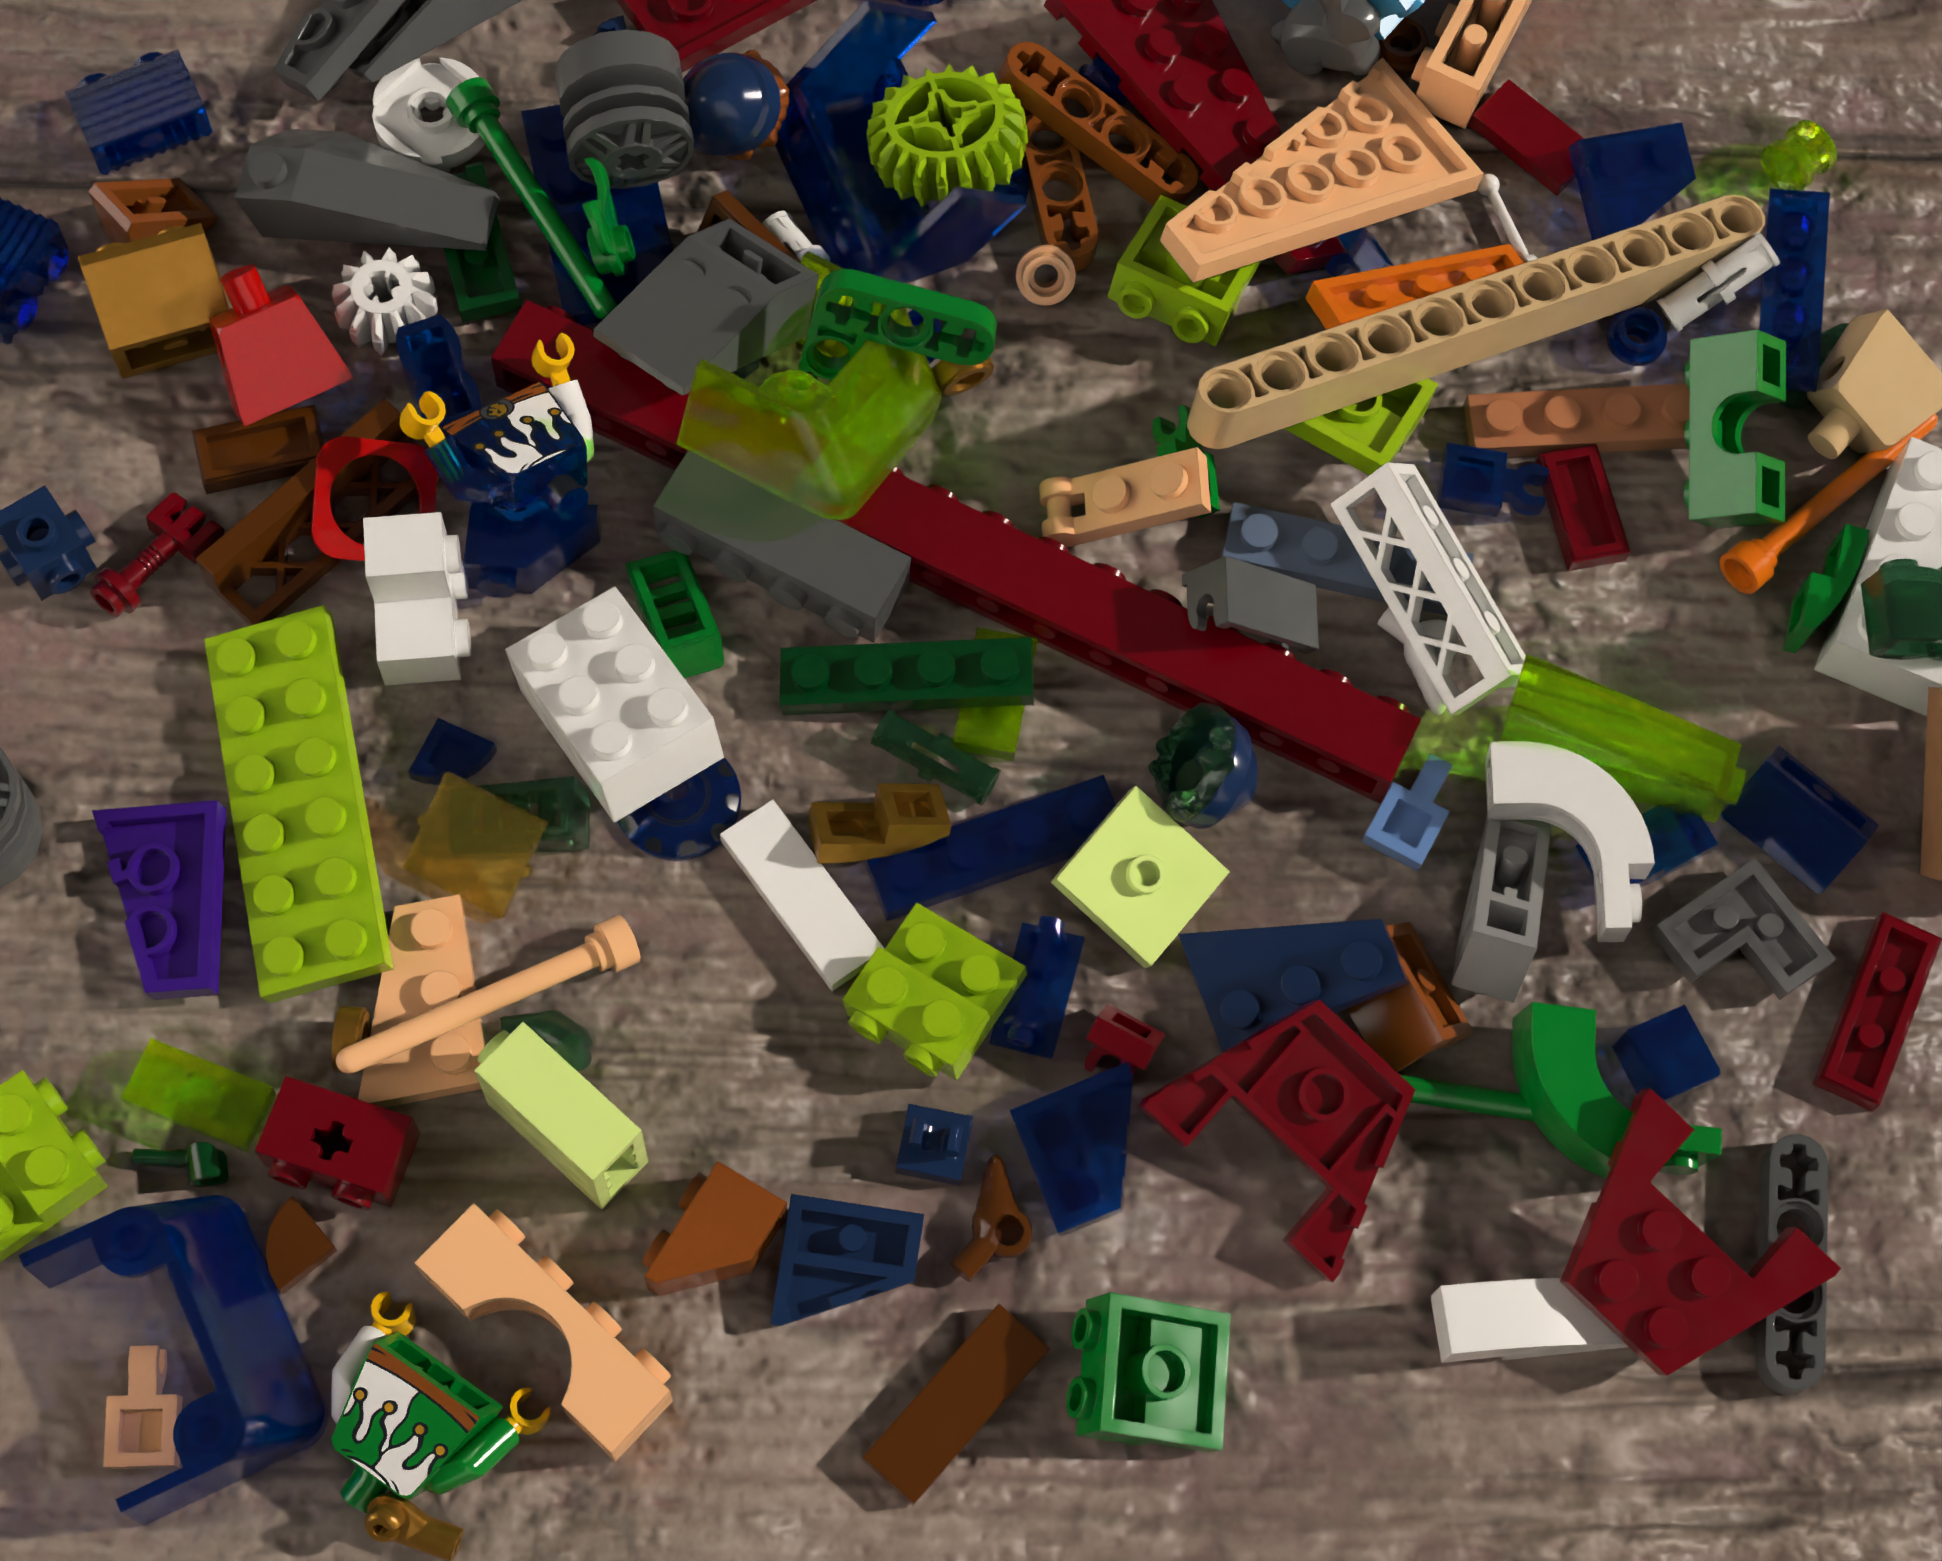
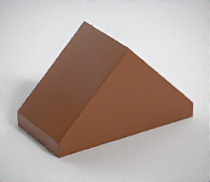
M180 178L94 182L89 190L90 197L106 235L113 243H128L154 236L163 229L172 226L187 227L201 223L205 232L213 226L217 219V216Z

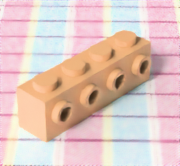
M1460 0L1458 6L1452 3L1447 5L1434 34L1440 40L1435 49L1427 46L1424 48L1411 79L1420 83L1416 96L1433 115L1463 129L1466 128L1532 0Z

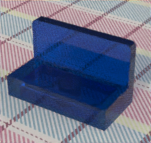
M1780 745L1722 811L1724 820L1817 894L1824 892L1869 841L1879 824Z

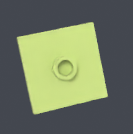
M1135 786L1124 795L1052 879L1051 883L1142 967L1148 968L1154 964L1230 871L1139 787Z

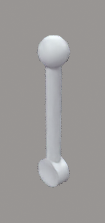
M1484 174L1477 190L1481 195L1488 197L1513 249L1523 263L1538 259L1534 254L1529 255L1498 193L1499 179L1494 174Z

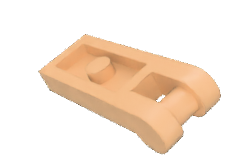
M1198 447L1071 479L1067 477L1048 478L1039 485L1040 503L1047 508V519L1042 522V537L1052 538L1065 547L1211 513L1207 457ZM1085 504L1086 515L1073 518L1071 507Z

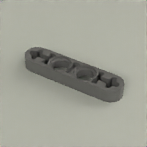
M1802 1134L1787 1135L1770 1146L1762 1157L1760 1166L1758 1260L1779 1237L1776 1227L1778 1218L1782 1214L1788 1213L1797 1215L1805 1221L1809 1229V1238L1827 1254L1829 1166L1827 1155L1823 1148L1811 1137ZM1794 1152L1796 1153L1797 1163L1808 1166V1172L1797 1179L1795 1198L1779 1200L1778 1195L1783 1197L1792 1190L1791 1169L1781 1167L1780 1161ZM1808 1196V1197H1809V1201H1806V1200H1803V1199H1800V1198H1801V1197ZM1827 1281L1807 1292L1808 1305L1803 1313L1793 1314L1780 1308L1757 1322V1371L1763 1383L1774 1392L1783 1395L1798 1394L1816 1384L1824 1373L1826 1363ZM1775 1325L1786 1329L1807 1327V1333L1801 1332L1793 1337V1356L1805 1362V1369L1795 1373L1793 1378H1789L1786 1366L1776 1363V1356L1788 1350L1789 1330L1777 1332L1775 1331Z

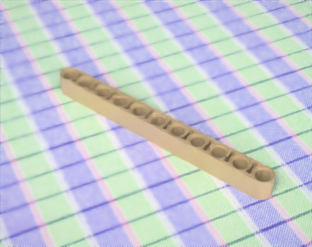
M1735 194L1723 196L1214 367L1205 372L1199 381L1188 415L1187 428L1194 440L1207 448H1228L1667 296L1701 273L1702 269L1700 266L1710 259L1716 263L1753 238L1756 233H1761L1765 225V215L1755 201L1745 196Z

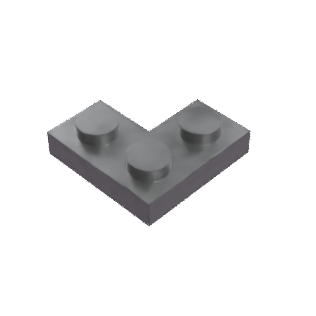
M1756 858L1664 919L1650 932L1689 983H1692L1740 950L1779 1000L1829 967L1836 960Z

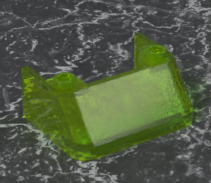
M808 251L802 257L801 264L819 274L812 308L813 313L823 279L832 271L843 268ZM842 296L839 304L851 306L854 298ZM874 302L871 314L879 316L880 303ZM906 308L896 309L891 313L892 319L898 324L913 326ZM805 338L800 339L797 342L804 345ZM824 340L816 344L818 350L829 357L837 358L849 353L847 347L836 340ZM865 340L864 345L828 385L817 381L807 372L787 370L772 374L758 387L702 359L696 366L677 445L818 516L842 520L854 516L934 421L942 393L925 355Z

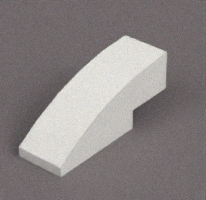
M1561 1278L1518 1279L1443 1285L1431 1295L1441 1363L1501 1357L1502 1360L1626 1348L1628 1346L1560 1282Z

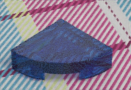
M437 718L408 771L410 779L431 785L452 784L465 780L482 770L491 761L497 752L496 744Z

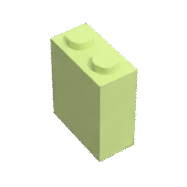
M524 1022L511 1034L506 1030L498 1033L482 1049L478 1056V1061L481 1064L474 1071L487 1104L601 1210L648 1163L642 1130Z

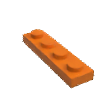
M1510 244L1315 280L1312 281L1305 299L1327 330L1524 263Z

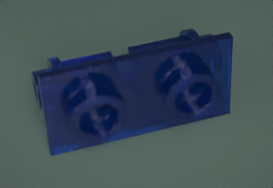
M1041 916L1038 925L1022 923L1013 959L1026 966L1027 976L994 1024L989 1041L990 1045L1053 1060L1085 942V937L1063 932L1065 923L1062 920L1051 916Z

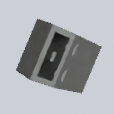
M729 218L688 236L594 328L593 337L616 351L624 359L631 361L661 381L666 387L675 390L683 396L805 338L810 324L819 274Z

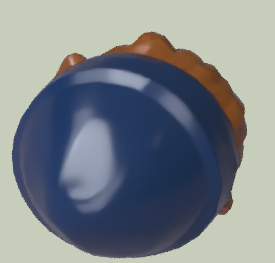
M748 50L744 54H715L697 63L684 76V103L688 106L689 125L692 128L694 148L709 155L725 156L738 161L751 159L756 148L775 146L778 141V131L781 129L782 121L787 117L790 90L780 71L768 60L762 59L757 51Z

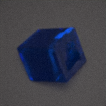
M1682 1005L1628 1029L1612 1046L1636 1094L1641 1089L1651 1088L1667 1104L1673 1098L1711 1082L1720 1075V1068L1686 1005Z

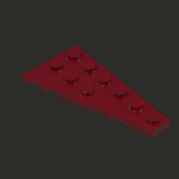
M1046 0L1044 7L1056 20L1065 17L1080 33L1082 37L1078 44L1089 57L1094 59L1100 56L1119 76L1118 89L1177 154L1186 150L1204 170L1199 178L1210 190L1217 191L1230 181L1233 171L1245 162L1249 164L1255 162L1263 155L1265 147L1283 134L1212 0ZM1335 236L1272 258L1286 274H1293L1334 266L1345 251L1338 237Z

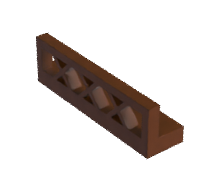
M383 399L341 435L419 445L413 438L408 437L400 427L401 413L387 399ZM377 455L359 457L345 465L332 484L330 493L332 515L335 519V505L346 496H370V509L363 518L394 516L418 495L416 484L411 476L405 482H380L381 466L389 458ZM317 456L196 558L207 585L249 626L275 619L343 560L331 558L321 553L311 562H288L289 545L300 535H311ZM436 461L438 468V477H440L443 474V470L441 465ZM371 475V482H363ZM380 496H387L384 500H382L379 503ZM363 518L358 522H336L342 532L350 539L360 544L364 542ZM278 555L277 562H270L274 557ZM252 576H277L276 592L256 610L236 591ZM287 576H294L286 583Z

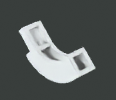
M1490 742L1485 757L1488 820H1538L1553 824L1570 834L1584 849L1593 870L1598 942H1624L1632 929V922H1640L1642 917L1640 884H1630L1629 879H1646L1655 864L1650 835L1634 801L1610 774L1595 763L1572 751L1538 742Z

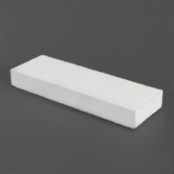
M773 799L720 834L722 844L831 991L860 973L878 946L885 949L823 865L817 863L814 853Z

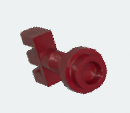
M173 492L146 516L148 529L157 536L118 573L110 568H103L94 577L96 585L90 589V594L104 611L114 617H119L123 612L132 613L141 605V599L136 591L159 567L163 566V563H166L173 555L180 552L194 564H197L196 558L222 537L225 529L213 520L207 522L200 529L206 515L195 506L190 507L183 513L187 501L178 493Z

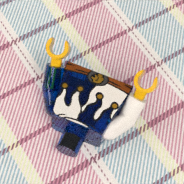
M559 333L556 339V348L561 357L560 360L551 359L546 355L544 345L540 339L532 354L533 368L541 376L551 379L552 388L548 389L540 381L445 425L441 429L438 425L444 419L446 410L444 402L436 393L426 391L419 399V407L427 419L418 415L414 406L411 403H407L400 415L402 431L408 437L419 440L424 439L429 447L424 452L449 492L456 499L492 508L510 521H522L547 508H550L561 519L568 520L580 514L585 508L589 497L588 492L584 489L588 484L587 463L594 455L591 416L578 380L571 381L567 371L575 350L569 336Z

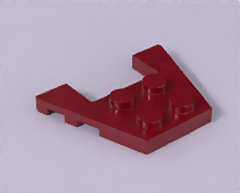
M1311 1000L1146 1096L1137 1106L1180 1146L1188 1147L1229 1098H1232L1325 1185V1191L1282 1241L1324 1280L1334 1282L1344 1265L1345 1260L1342 1257L1354 1228H1359L1367 1209L1365 1201L1378 1169L1383 1168L1415 1089L1321 1000Z
M1651 1088L1641 1089L1633 1100L1629 1110L1633 1113L1621 1141L1615 1144L1608 1162L1610 1170L1597 1202L1591 1203L1560 1282L1658 1375L1668 1376L1833 1278L1841 1268L1798 1227H1786L1748 1273L1740 1268L1651 1183L1654 1176L1691 1135L1694 1129Z

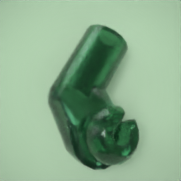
M546 1010L500 1017L501 1032L506 1030L511 1034L524 1022L575 1070L581 1071L590 1065L592 1054L589 1047L593 1044L591 1035L586 1028L562 1012Z

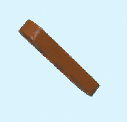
M1026 41L1011 47L998 71V81L1000 84H1010L1012 93L1015 95V98L1020 99L1022 107L1153 206L1160 195L1181 204L1186 202L1198 182L1196 166L1183 152L1177 154L1162 136L1043 46ZM1026 68L1033 72L1029 77L1022 73ZM1050 85L1056 88L1051 96L1046 93ZM1069 98L1080 102L1085 107L1088 117L1077 118L1070 115L1063 108L1061 100ZM1118 134L1124 136L1132 143L1135 153L1125 154L1119 152L1111 145L1108 135ZM1145 156L1150 159L1146 168L1140 164ZM1166 174L1175 180L1171 185L1162 179Z
M1028 68L1022 71L1028 77L1033 74ZM1050 85L1046 93L1051 96L1056 88ZM1062 99L1063 108L1069 113L1067 101ZM1024 108L1028 143L1026 144L1022 164L1041 244L1053 245L1064 250L1072 259L1075 272L1081 271L1092 263L1096 255L1098 228L1079 150L1058 133L1056 134L1063 143L1057 149L1044 151L1034 146L1030 140L1034 133L1041 130L1055 131ZM1061 180L1068 183L1073 188L1075 194L1068 200L1054 201L1044 194L1042 188L1048 182ZM1071 219L1070 228L1074 241L1080 242V247L1076 250H1070L1067 242L1061 241L1063 221Z

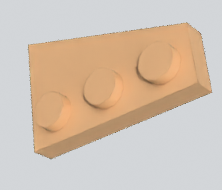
M460 894L394 906L389 933V944L394 969L382 972L370 1037L477 990ZM481 1018L364 1068L358 1100L386 1108L480 1090L481 1086L474 1070L481 1064L478 1061V1056L486 1046Z

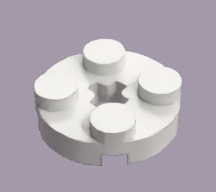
M420 58L414 59L385 75L375 88L372 100L374 106L372 118L378 142L385 149L448 173L452 167H457L474 157L485 145L479 133H472L468 128L460 127L446 106V99L456 86L468 79L479 76L465 64L453 59L440 58L441 64L427 63L421 65ZM440 106L445 108L441 120L436 122H424L420 113L422 108L426 107L432 111Z

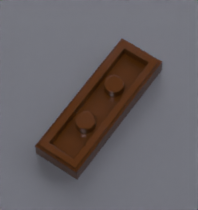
M998 1304L866 1452L862 1460L914 1506L1045 1357L1050 1348L1004 1307Z

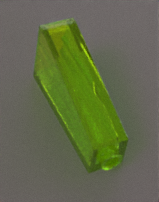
M1526 655L1499 741L1538 742L1567 749L1585 757L1610 774L1624 788L1632 800L1714 824L1725 803L1736 806L1746 776V769L1736 767L1741 743L1540 658Z

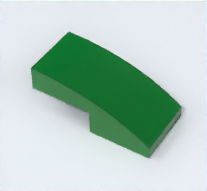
M1845 524L1827 548L1823 573L1811 572L1793 596L1783 651L1791 653L1799 651L1813 637L1840 603L1859 569L1870 530Z

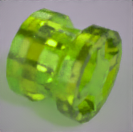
M1803 119L1795 122L1787 129L1784 140L1777 139L1772 141L1761 153V164L1769 180L1778 189L1793 195L1806 190L1813 182L1814 175L1826 173L1837 161V150L1830 135L1820 125Z

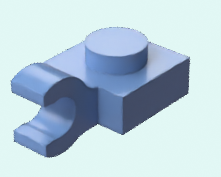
M1430 753L1411 790L1393 782L1361 842L1418 872L1450 812L1433 803L1453 765Z

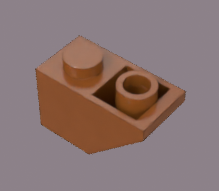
M717 1161L708 1177L699 1172L692 1179L679 1202L678 1207L684 1210L685 1213L672 1233L664 1229L661 1230L643 1258L642 1265L649 1268L644 1276L648 1290L658 1296L753 1273L787 1218V1202Z

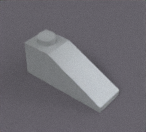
M1487 814L1457 941L1451 981L1452 986L1512 1003L1515 1002L1537 950L1552 824L1538 820H1488Z

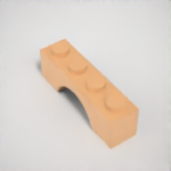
M473 1203L414 1263L422 1276L470 1322L490 1313L518 1310L535 1314L555 1326L567 1340L572 1360L570 1382L561 1405L566 1415L616 1462L673 1402L670 1390L664 1385L671 1375L644 1348H641L633 1356L615 1338L622 1331V1328L596 1302L593 1301L584 1309L566 1292L574 1283L548 1256L544 1255L536 1263L518 1245L525 1239L524 1234L501 1211L496 1209L488 1217Z

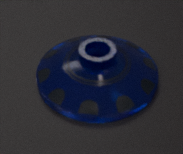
M725 758L682 782L681 784L688 788V793L683 798L678 800L670 799L664 793L618 820V825L626 838L644 853L671 861H683L701 857L721 845L720 834L737 823L741 809L740 784L734 769Z

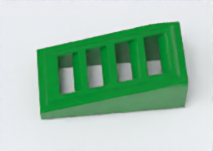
M671 550L625 563L626 573L645 627L684 679L721 668L724 665L721 635L688 555ZM680 576L681 581L651 590L648 589L647 585ZM685 598L688 599V601L656 609V607L662 605H666ZM692 621H695V622H696V623H694V624H690V625L683 626V627H680V628H676V629H673V630L665 631V629H668V628H671V627H675V626L682 625V624H685V623H689V622H692Z

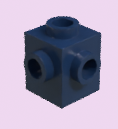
M45 485L0 510V538L7 548L0 552V561L17 587L29 581L40 600L43 601L53 594H63L75 589L83 582L86 575L97 569L86 547L96 542L87 525L76 509L65 515Z

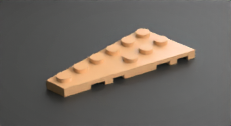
M1381 58L1358 83L1354 80L1341 89L1338 98L1327 107L1318 106L1266 146L1263 155L1252 164L1245 162L1233 171L1230 181L1217 191H1207L1165 224L1160 242L1194 283L1476 191L1484 173L1384 58Z

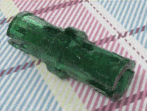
M888 710L883 716L871 739V745L877 748L880 747L918 769V777L927 782L936 779L972 798L981 806L988 799L1001 773V770L995 767L992 768L953 745L954 738L942 732L935 736L916 724L898 716L892 710ZM916 743L960 768V771L957 773L912 747V744Z

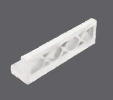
M1386 463L1330 504L1450 715H1459L1498 688L1517 687L1536 674L1414 464ZM1375 492L1378 493L1387 509L1382 533L1366 530L1354 509ZM1397 528L1403 538L1396 537ZM1373 540L1380 542L1379 550L1375 546ZM1394 545L1409 548L1417 561L1412 586L1396 582L1389 570ZM1428 581L1434 591L1426 589ZM1403 593L1410 594L1409 603ZM1424 598L1440 601L1448 614L1443 639L1427 635L1419 622ZM1458 633L1464 644L1457 643ZM1433 646L1441 648L1440 655L1437 654ZM1455 651L1471 655L1484 679L1461 694L1450 676Z

